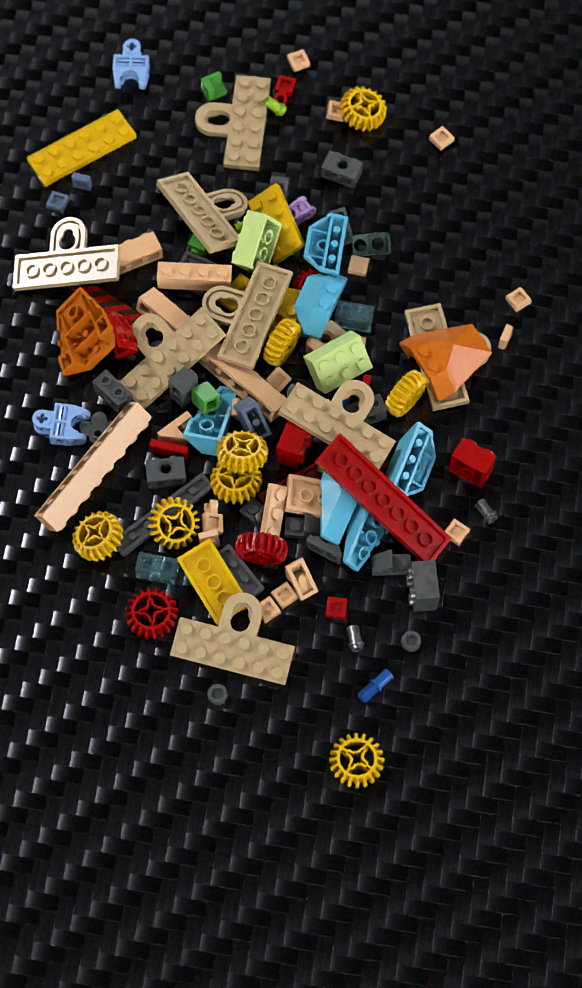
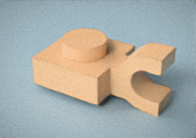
M211 499L210 503L204 504L205 513L202 514L203 532L217 529L218 535L223 533V514H218V500Z

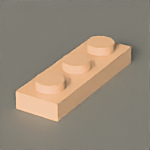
M268 483L260 533H271V535L280 537L288 487Z

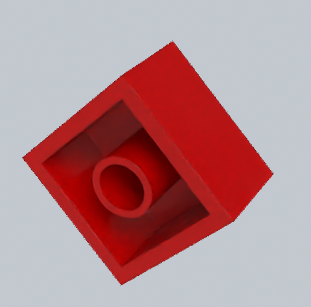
M288 420L276 447V463L298 470L299 465H303L305 462L306 449L312 445V434Z
M462 438L451 456L448 471L482 489L493 471L496 455L489 449L481 448L473 440Z

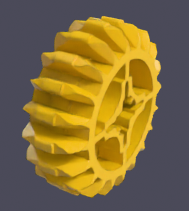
M357 86L354 89L350 88L340 101L339 111L341 112V117H345L344 123L349 122V127L355 126L356 130L361 128L362 132L365 129L370 132L372 128H378L382 124L383 119H385L387 110L385 101L381 100L382 95H377V90L372 92L371 88L365 89L364 86L361 89Z
M284 318L279 322L274 331H272L271 336H269L264 348L263 359L268 364L280 367L285 363L298 343L301 333L300 324L289 318Z
M411 370L406 373L390 391L385 401V406L390 414L397 418L402 417L422 396L427 387L428 380L421 372Z
M234 430L233 434L227 432V435L222 436L221 441H218L216 455L222 468H227L228 472L233 470L235 474L237 472L242 474L248 472L251 474L252 470L258 471V468H262L264 463H266L268 448L266 441L263 440L262 436H258L257 432L252 434L250 430L247 432H243V430L236 432Z
M217 463L216 468L212 470L210 484L213 493L218 495L219 500L224 499L226 504L229 501H232L233 505L236 501L242 504L243 500L249 502L250 497L255 498L256 492H259L262 484V476L259 468L258 471L252 470L251 474L248 472H244V474L237 472L235 474L233 470L228 472L227 468H222L221 463Z
M168 497V502L165 499H161L162 506L156 503L157 511L154 509L150 510L154 514V517H148L149 521H153V524H149L148 528L154 529L150 532V535H157L154 541H160V546H165L167 543L168 549H171L173 545L175 549H179L180 544L182 547H185L186 541L190 543L193 541L190 535L197 536V533L193 530L200 528L198 525H195V522L200 521V519L194 518V515L198 512L197 510L190 511L193 508V504L186 506V499L182 502L180 497H176L175 501L173 497ZM170 507L178 508L171 516L163 514ZM183 512L187 518V525L182 521ZM160 519L165 524V534H163L160 528ZM168 519H170V520H175V519H176L175 522H177V525H178V526H172V527H171V525H172V524H170L171 521H169ZM176 530L184 532L176 539L169 538Z
M98 511L97 514L92 512L90 517L85 516L84 521H79L80 526L75 527L77 532L72 534L74 538L72 542L75 550L82 558L97 562L99 558L105 560V556L111 557L113 551L117 552L116 547L121 546L120 540L124 539L122 535L124 531L121 522L114 515L106 511L104 513Z
M358 733L354 734V739L351 738L350 734H347V741L340 738L339 742L341 745L335 743V750L330 752V755L333 757L329 759V763L334 764L330 769L331 771H337L334 774L335 778L342 776L340 779L341 784L347 780L348 787H351L352 782L355 783L356 788H359L360 782H362L364 787H367V780L370 783H374L373 776L379 778L380 773L378 771L383 770L381 763H384V758L379 757L383 754V751L376 750L379 747L378 743L372 745V737L366 741L365 734L362 735V739L358 738ZM353 746L361 747L358 751L347 750V748ZM367 751L370 752L373 758L372 767L368 765L369 762L364 758ZM341 754L349 762L346 771L340 763ZM361 755L360 763H354L353 765V758H359ZM355 770L367 771V773L362 775L352 774Z

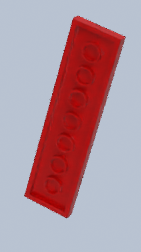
M341 433L336 435L314 461L420 561L435 560L452 539Z

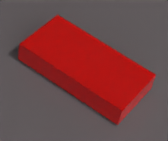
M151 438V453L168 457L176 455L184 457V460H188L189 448L187 446Z

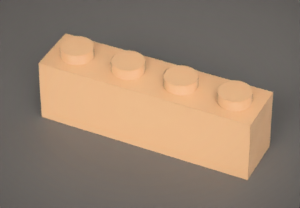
M153 231L144 233L135 239L126 240L119 245L121 247L119 275L163 258L162 248Z
M158 262V288L208 291L216 286L232 288V265Z

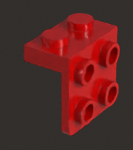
M114 311L109 312V318L114 327L115 347L113 350L116 359L120 360L139 352L137 348L138 341L133 334V324L130 318Z

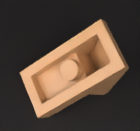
M186 411L157 432L158 440L178 445H187V440L183 437L182 431H185L187 423L192 417L190 413Z
M302 557L285 566L286 578L292 582L301 601L319 592Z

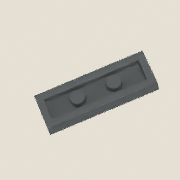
M230 544L218 551L243 593L256 597L264 591V586L244 561L236 555L235 550Z

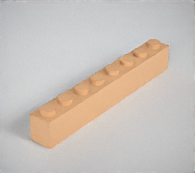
M128 402L34 516L50 531L58 532L62 530L70 516L77 513L79 505L90 497V492L93 488L100 485L103 476L113 469L117 459L124 456L126 448L137 440V435L140 431L147 428L152 418L138 402Z

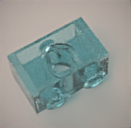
M338 300L335 323L341 328L370 333L375 306Z
M139 552L135 567L136 577L175 585L179 569L178 559Z

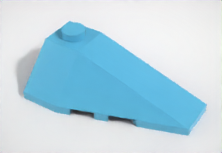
M220 386L216 390L220 394V408L205 415L198 410V414L194 418L191 417L185 428L183 437L202 454L217 456L218 441H221L222 436H226L232 418L230 416L232 402L234 398H237V395L225 386Z
M324 471L320 480V488H322V497L320 498V504H322L320 534L322 538L339 545L357 501Z
M358 502L348 523L343 562L354 571H359L370 557L372 549L377 547L381 543L380 539L383 535L389 532Z

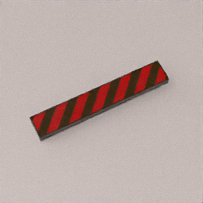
M93 283L62 286L71 293H74L79 287L83 288L107 313L114 311L129 317L132 324L142 316L141 313Z

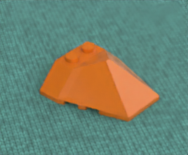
M79 287L56 310L57 331L60 332L58 346L61 347V355L58 356V361L65 376L92 370L115 347L114 327L111 324L109 314L83 288Z
M473 324L414 334L399 342L407 357H414L430 381L428 388L438 402L455 394L458 388L469 379L470 375L492 354Z

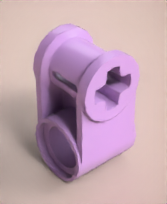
M305 196L299 197L288 205L297 225L310 219L316 212V208L307 202Z

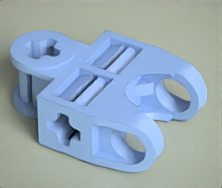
M128 39L124 42L123 55L114 54L113 74L115 88L121 89V85L127 79H135L138 82L139 89L146 88L149 79V55L141 54V46L136 39Z
M55 403L54 411L38 410L33 414L32 421L37 433L49 435L51 444L76 446L85 444L87 436L78 433L77 430L73 429V426L78 422L89 420L91 413L79 406Z

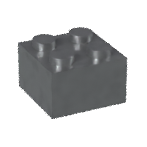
M435 560L411 562L410 569H407L408 575H406L407 587H410V594H408L409 606L413 605V612L437 610L440 594Z

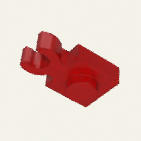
M279 75L275 86L276 94L274 100L282 99L286 106L287 96L292 97L296 79Z

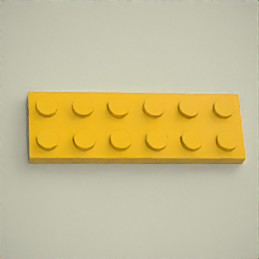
M117 109L26 158L42 184L46 187L136 139V133Z

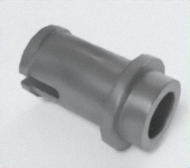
M481 499L477 502L478 504H475V507L484 517V521L488 522V524L493 523L498 518L497 512L491 509L485 499Z
M352 625L347 627L350 642L348 647L352 652L361 651L364 642L361 641L359 626Z

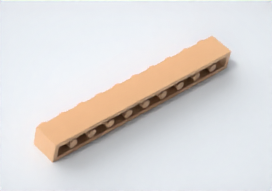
M154 287L138 299L136 307L138 312L142 315L153 313L160 316L173 331H176L190 318L189 315L185 314L176 304L172 303ZM220 342L217 343L198 362L242 400L249 396L257 401L264 418L272 423L280 416L278 412L287 398L259 376L257 372L219 360L217 355L222 344Z

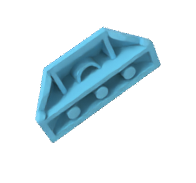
M329 213L326 217L309 226L303 258L319 272L334 276L339 275L348 222L347 216Z
M326 273L307 276L294 305L296 316L304 334L321 340L348 278Z
M419 421L398 442L386 472L387 478L407 496L424 490L436 459L435 445L432 438L433 431Z

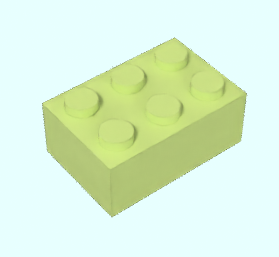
M248 210L243 219L242 230L238 235V242L232 254L231 263L251 273L254 272L258 261L270 264L282 224L267 214Z
M351 330L303 356L316 388L325 394L341 386L344 382L373 368L361 336Z

